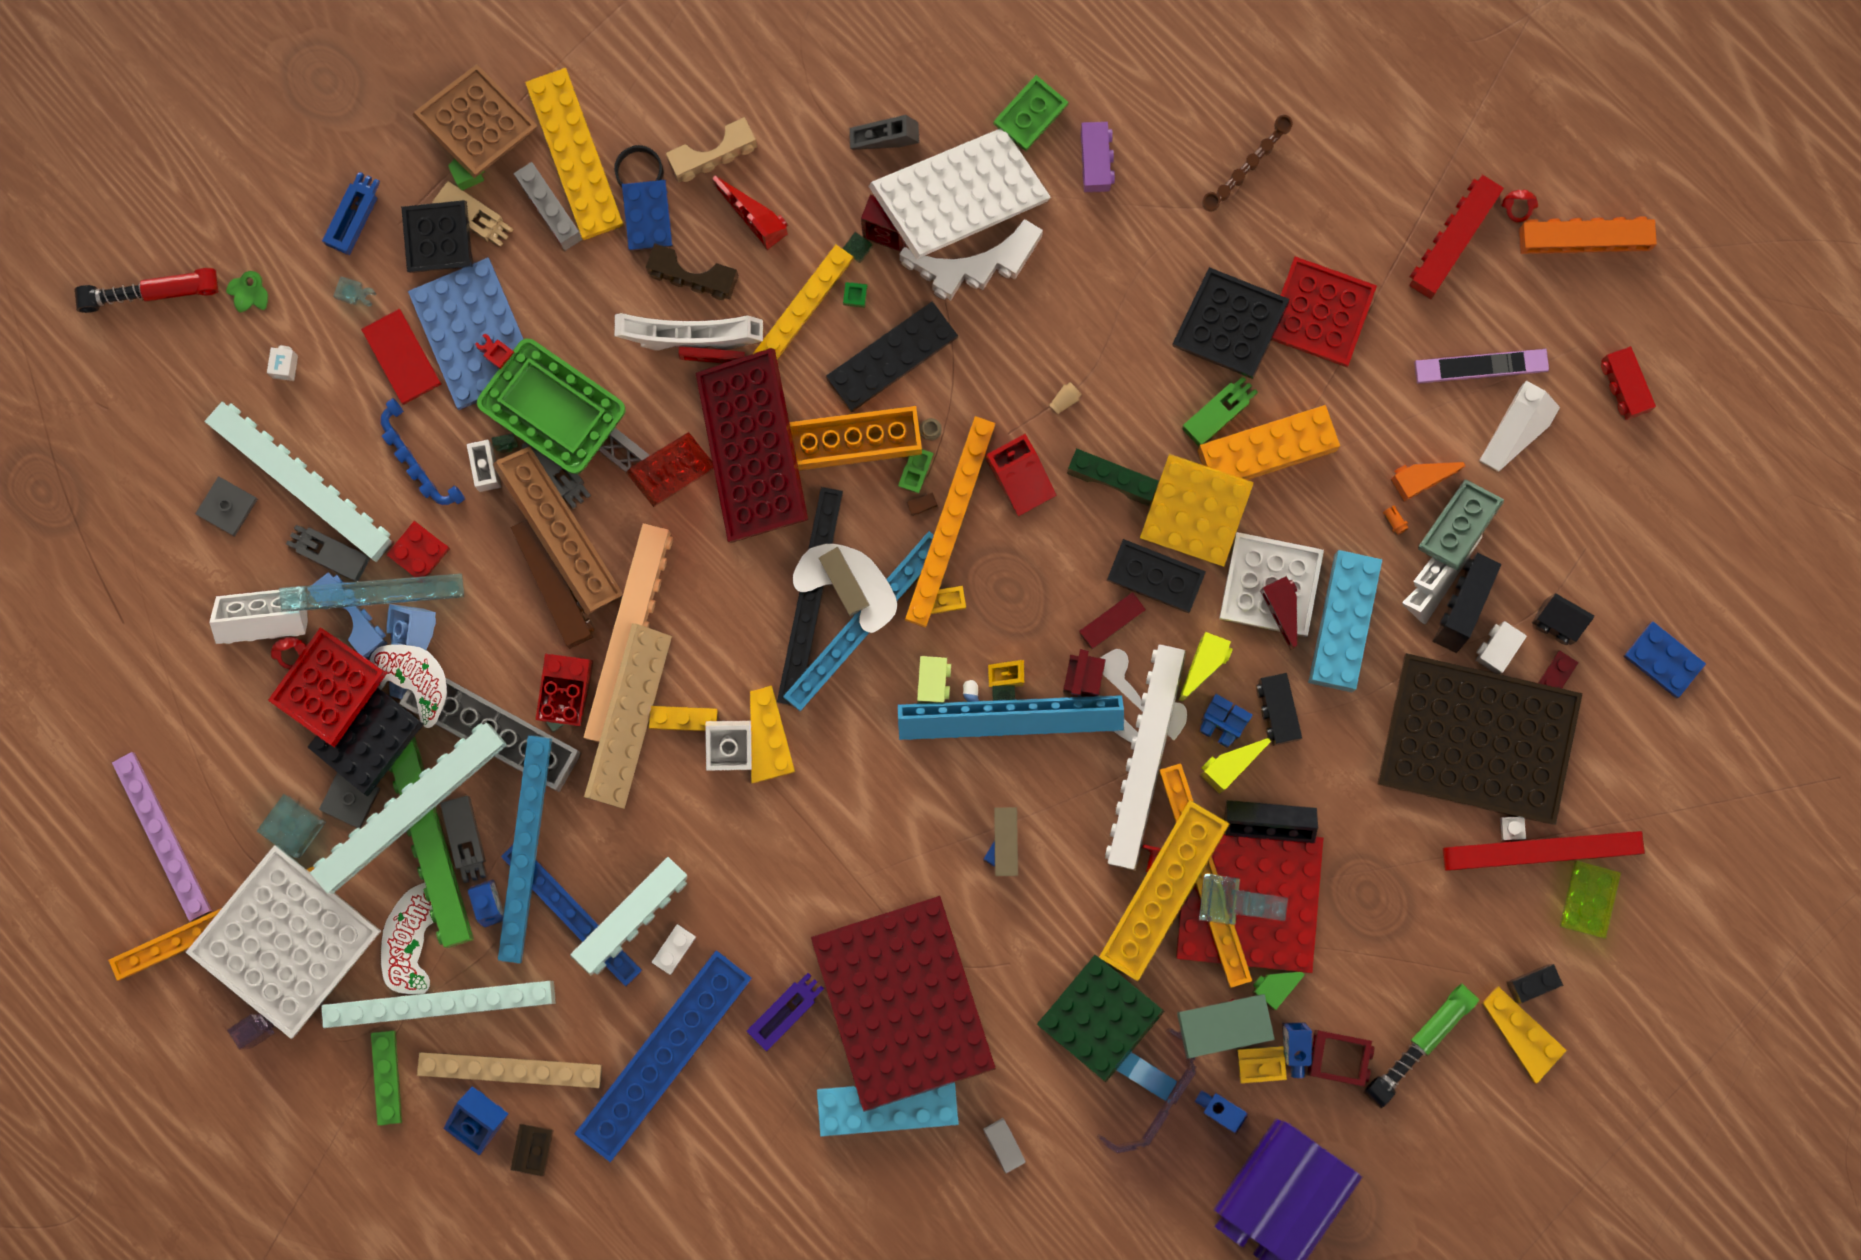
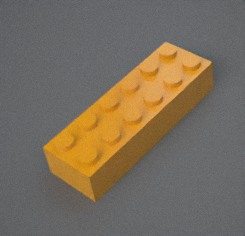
M1323 405L1201 444L1197 451L1202 465L1249 480L1334 453L1340 447V443L1327 407Z
M916 406L789 422L799 470L922 455Z

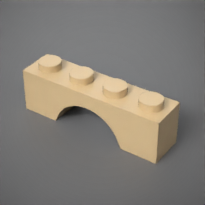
M744 117L725 126L724 139L714 150L698 152L685 144L667 152L666 156L678 182H688L701 172H710L721 163H730L738 155L751 153L757 147V144Z

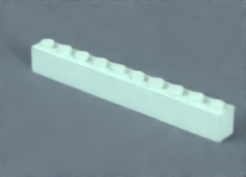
M221 402L205 420L209 426L372 560L377 562L392 545L393 541L388 538L391 535L382 526L378 529L373 526L372 522L374 520L363 512L362 515L355 511L357 508L355 504L349 499L345 501L340 499L338 496L341 493L332 485L328 488L323 485L322 481L324 479L313 471L310 474L306 471L307 465L299 458L295 460L290 458L288 455L291 452L282 444L278 447L273 444L274 438L266 431L260 433L255 428L258 425L249 417L245 420L240 417L241 411L232 403L227 406Z
M480 723L471 731L473 734L469 738H463L454 745L455 749L449 755L445 753L436 761L438 763L432 769L427 768L419 775L420 779L416 783H410L401 790L402 795L397 799H390L384 805L385 809L382 812L371 815L366 820L367 824L362 829L357 828L349 834V840L344 844L342 842L337 844L331 850L332 854L325 859L323 857L313 865L315 869L310 874L327 894L335 893L507 746L490 724L485 723L483 725Z
M542 981L321 1006L323 1028L556 1004L554 981Z

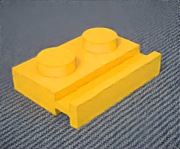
M1284 1046L1237 1050L1240 1083L1287 1080Z

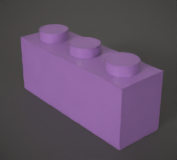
M1086 122L1081 124L1084 192L1110 191L1111 184H1115V173L1110 171V163L1114 162L1113 150H1109V142H1112V129H1108V122Z

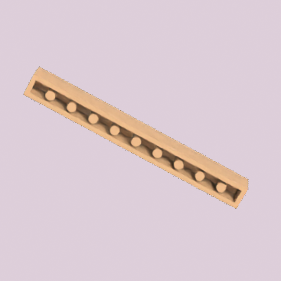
M642 524L583 737L588 741L596 743L600 741L632 623L649 628L650 622L647 619L649 613H653L655 608L654 593L659 592L661 586L659 575L661 570H665L667 558H664L667 549L670 550L673 542V537L670 536L671 533L668 529Z

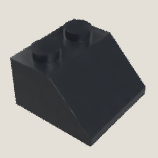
M1554 593L1544 600L1532 623L1537 625L1536 629L1542 633H1550L1556 636L1555 639L1561 644L1572 645L1577 642L1595 615Z

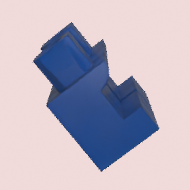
M1215 694L1201 719L1203 723L1199 732L1210 737L1214 729L1217 728L1223 732L1218 743L1228 748L1235 739L1237 740L1253 714L1237 705L1230 711L1233 703ZM1230 711V713H1229L1228 717L1226 718L1225 722H1223L1224 719H1225V717H1226V715H1227V713Z

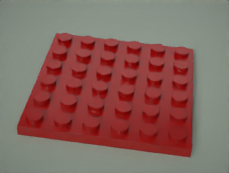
M1225 835L1221 838L1212 854V859L1248 967L1313 973L1324 837H1316L1315 843ZM1195 884L1180 909L1176 959L1222 964Z

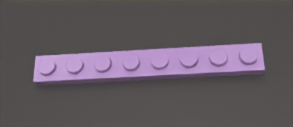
M131 752L112 762L189 922L212 912L136 754Z

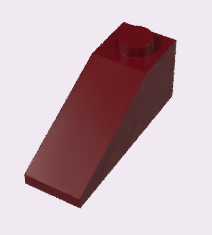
M1285 576L1264 586L1260 593L1289 649L1292 650L1297 646V595L1295 593L1297 588L1293 580H1289Z

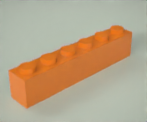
M1645 216L1636 217L1634 220H1626L1625 217H1616L1612 220H1604V218L1598 217L1591 219V221H1582L1581 218H1573L1569 221L1549 219L1547 222L1530 219L1525 221L1519 228L1520 254L1651 251L1657 245L1655 219H1648Z

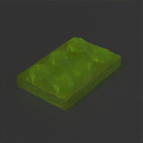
M1575 861L1559 927L1606 939L1621 872Z

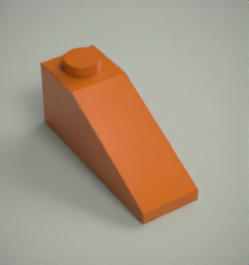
M1464 462L1414 464L1410 467L1404 465L1394 471L1395 475L1391 481L1405 502L1458 473L1465 467Z

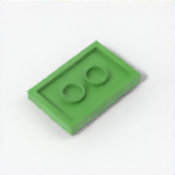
M1035 75L993 121V125L998 129L1001 128L1018 146L1027 151L1068 106L1069 102Z

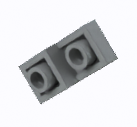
M1003 1118L983 1128L987 1140L1005 1173L1026 1163Z

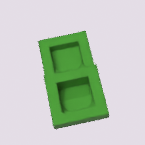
M922 449V455L909 456L898 487L920 493L934 453Z

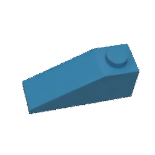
M1132 1052L1116 1070L1165 1101L1178 1082Z

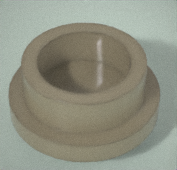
M929 418L921 423L920 434L924 439L932 441L941 435L942 427L936 419Z

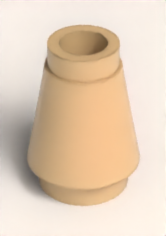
M1069 382L1067 385H1063L1049 406L1059 414L1079 401L1078 398L1082 394Z

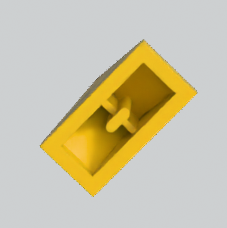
M1024 660L988 665L989 687H1023Z

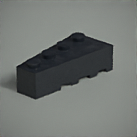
M1478 552L1473 559L1468 558L1463 568L1466 572L1457 581L1455 586L1457 591L1455 595L1451 596L1447 604L1449 608L1442 616L1439 623L1440 627L1432 642L1455 653L1463 647L1471 637L1502 565L1501 563Z

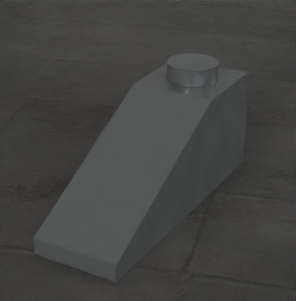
M907 115L849 128L850 149L895 148L919 143V122Z

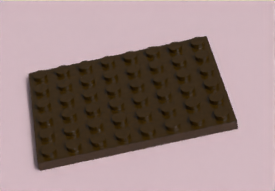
M1406 653L1377 785L1556 825L1583 693Z

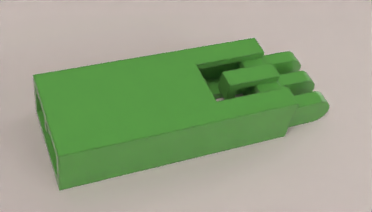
M1244 376L1235 384L1231 382L1182 426L1184 432L1198 447L1201 444L1207 443L1249 405L1250 400L1258 393L1256 389L1252 390L1250 394L1247 393L1252 387L1250 383L1243 388L1240 386L1246 381ZM1226 400L1230 406L1234 401H1238L1230 410L1223 405Z

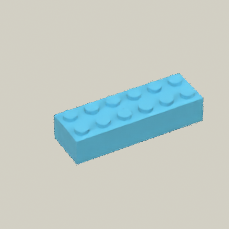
M1338 550L1335 553L1308 683L1351 693L1356 690L1382 559Z
M955 1083L866 1112L862 1109L856 1086L817 1089L820 1137L959 1125Z

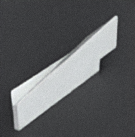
M1482 535L1458 570L1432 557L1414 580V585L1417 588L1403 601V606L1423 624H1426L1482 539Z

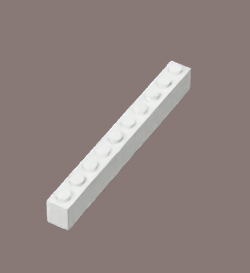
M1159 644L1158 650H1153L1151 663H1154L1152 672H1148L1146 684L1149 685L1148 693H1143L1141 706H1144L1142 715H1138L1136 728H1139L1137 737L1133 736L1131 749L1134 750L1132 758H1128L1126 771L1129 774L1127 780H1123L1121 786V793H1124L1122 802L1118 801L1115 815H1119L1117 824L1113 823L1110 837L1114 838L1112 846L1108 845L1105 859H1108L1109 865L1136 871L1186 657V651L1183 649Z

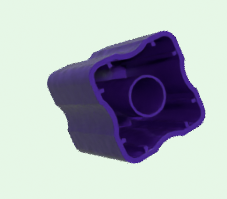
M1276 1118L1213 1210L1221 1215V1218L1214 1227L1241 1247L1245 1246L1250 1237L1260 1243L1253 1253L1259 1260H1307L1363 1177L1286 1121Z

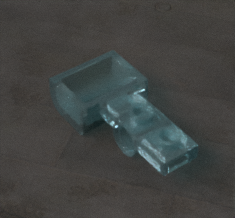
M1204 874L1200 921L1235 925L1236 914L1286 921L1288 898L1240 891V879Z

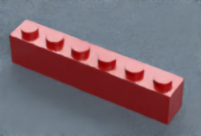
M1483 174L1479 180L1473 179L1467 188L1470 191L1467 198L1462 196L1456 205V208L1459 209L1456 215L1450 214L1444 223L1447 226L1444 233L1439 231L1433 240V243L1436 244L1433 250L1427 249L1421 258L1424 261L1421 268L1416 266L1409 276L1413 279L1409 284L1410 287L1430 300L1432 299L1502 193L1504 187Z

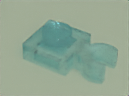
M340 276L333 297L356 305L357 300H361L364 305L372 306L371 301L365 300V297L368 294L376 295V292L371 288H364L362 290L363 284L361 282Z

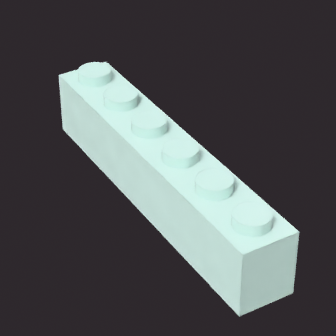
M667 857L570 954L571 958L590 976L594 973L598 975L606 967L604 962L610 956L615 958L623 949L621 945L626 940L632 941L639 933L637 929L642 924H649L655 917L653 913L659 907L663 909L671 901L669 897L675 891L679 893L687 885V874Z

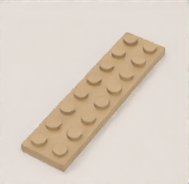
M632 623L584 797L625 809L649 722L651 706L654 704L672 636Z

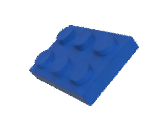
M666 180L622 184L629 250L653 248L654 243L664 247L673 246Z
M1653 621L1624 655L1627 660L1676 699L1682 695L1706 665L1704 661Z

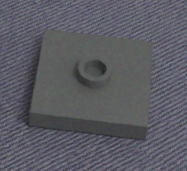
M218 476L195 514L235 537L258 499Z
M337 772L319 810L361 829L381 788L376 786L370 795L366 796Z

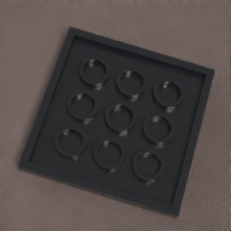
M1209 267L1172 345L1177 349L1253 379L1290 300Z
M377 687L335 747L316 735L308 748L361 793L369 796L424 724Z

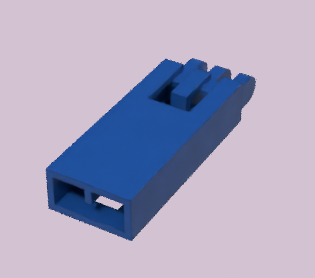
M361 172L357 174L353 184L350 183L322 240L326 246L349 256L378 199L375 193L380 180L374 179L370 186L372 177L367 175L363 181L364 174ZM356 196L360 197L358 202H355V205L358 206L357 211L350 209Z

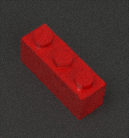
M1631 346L1607 354L1601 360V369L1604 375L1608 376L1610 391L1616 396L1619 413L1622 416L1624 415L1625 420L1648 413L1656 407Z

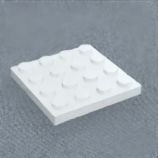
M1236 532L1219 619L1280 632L1260 590L1264 586L1287 576L1289 580H1293L1297 588V592H1295L1297 595V635L1307 637L1324 550Z

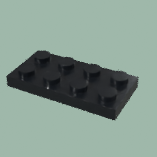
M1123 539L1106 581L1190 613L1206 571Z

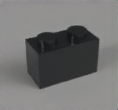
M1554 964L1545 965L1506 982L1516 1003H1524L1564 986Z

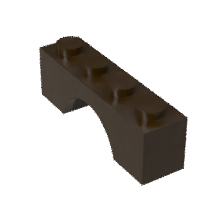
M655 243L646 265V270L653 279L661 281L663 278L678 287L685 285L691 287L692 291L700 294L707 292L718 300H724V298L731 299L739 276L736 269L718 263L704 273L695 274L687 272L678 264L674 249Z

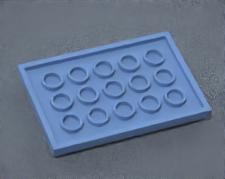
M489 257L474 263L473 267L462 268L408 291L458 410L477 403L479 395L499 370L483 356L485 353L480 352L475 346L476 342L479 345L486 344L487 341L482 335L487 334L492 339L493 344L498 339L511 350H514L517 344L524 339Z

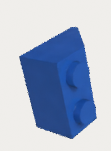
M472 1086L456 1103L443 1129L480 1156L501 1128L509 1113Z

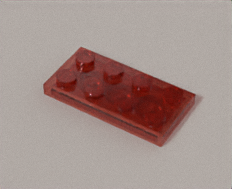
M688 432L630 467L626 474L650 504L655 507L714 468L712 460Z

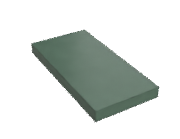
M1465 479L1418 546V550L1458 570L1503 505L1504 499Z
M1265 994L1177 1012L1186 1058L1275 1040Z

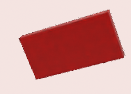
M400 308L361 329L402 405L442 385Z

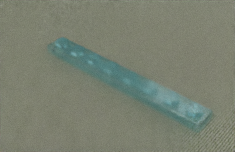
M462 574L279 588L281 612L464 597Z

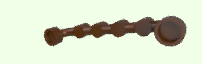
M1280 115L1277 117L1274 124L1275 131L1272 135L1262 140L1257 151L1247 156L1243 166L1233 171L1229 181L1226 184L1220 185L1217 193L1209 192L1203 197L1202 206L1206 211L1213 212L1217 210L1220 202L1229 198L1231 190L1243 183L1245 175L1250 170L1257 168L1259 160L1264 155L1272 152L1274 144L1283 134L1290 132L1293 121L1289 116Z

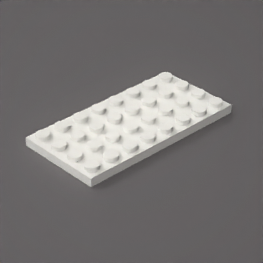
M1001 128L872 181L868 186L916 259L1041 205L1051 198L1012 138Z

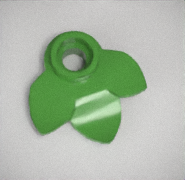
M255 271L245 272L241 278L231 280L227 286L226 293L235 296L234 305L239 313L246 311L253 304L262 310H265L267 307L268 292L262 286V277ZM249 278H252L254 281L252 286L248 284Z

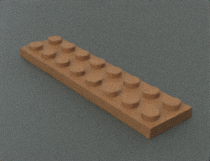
M529 446L495 461L493 467L585 613L588 615L620 599L623 596L622 591L531 447Z

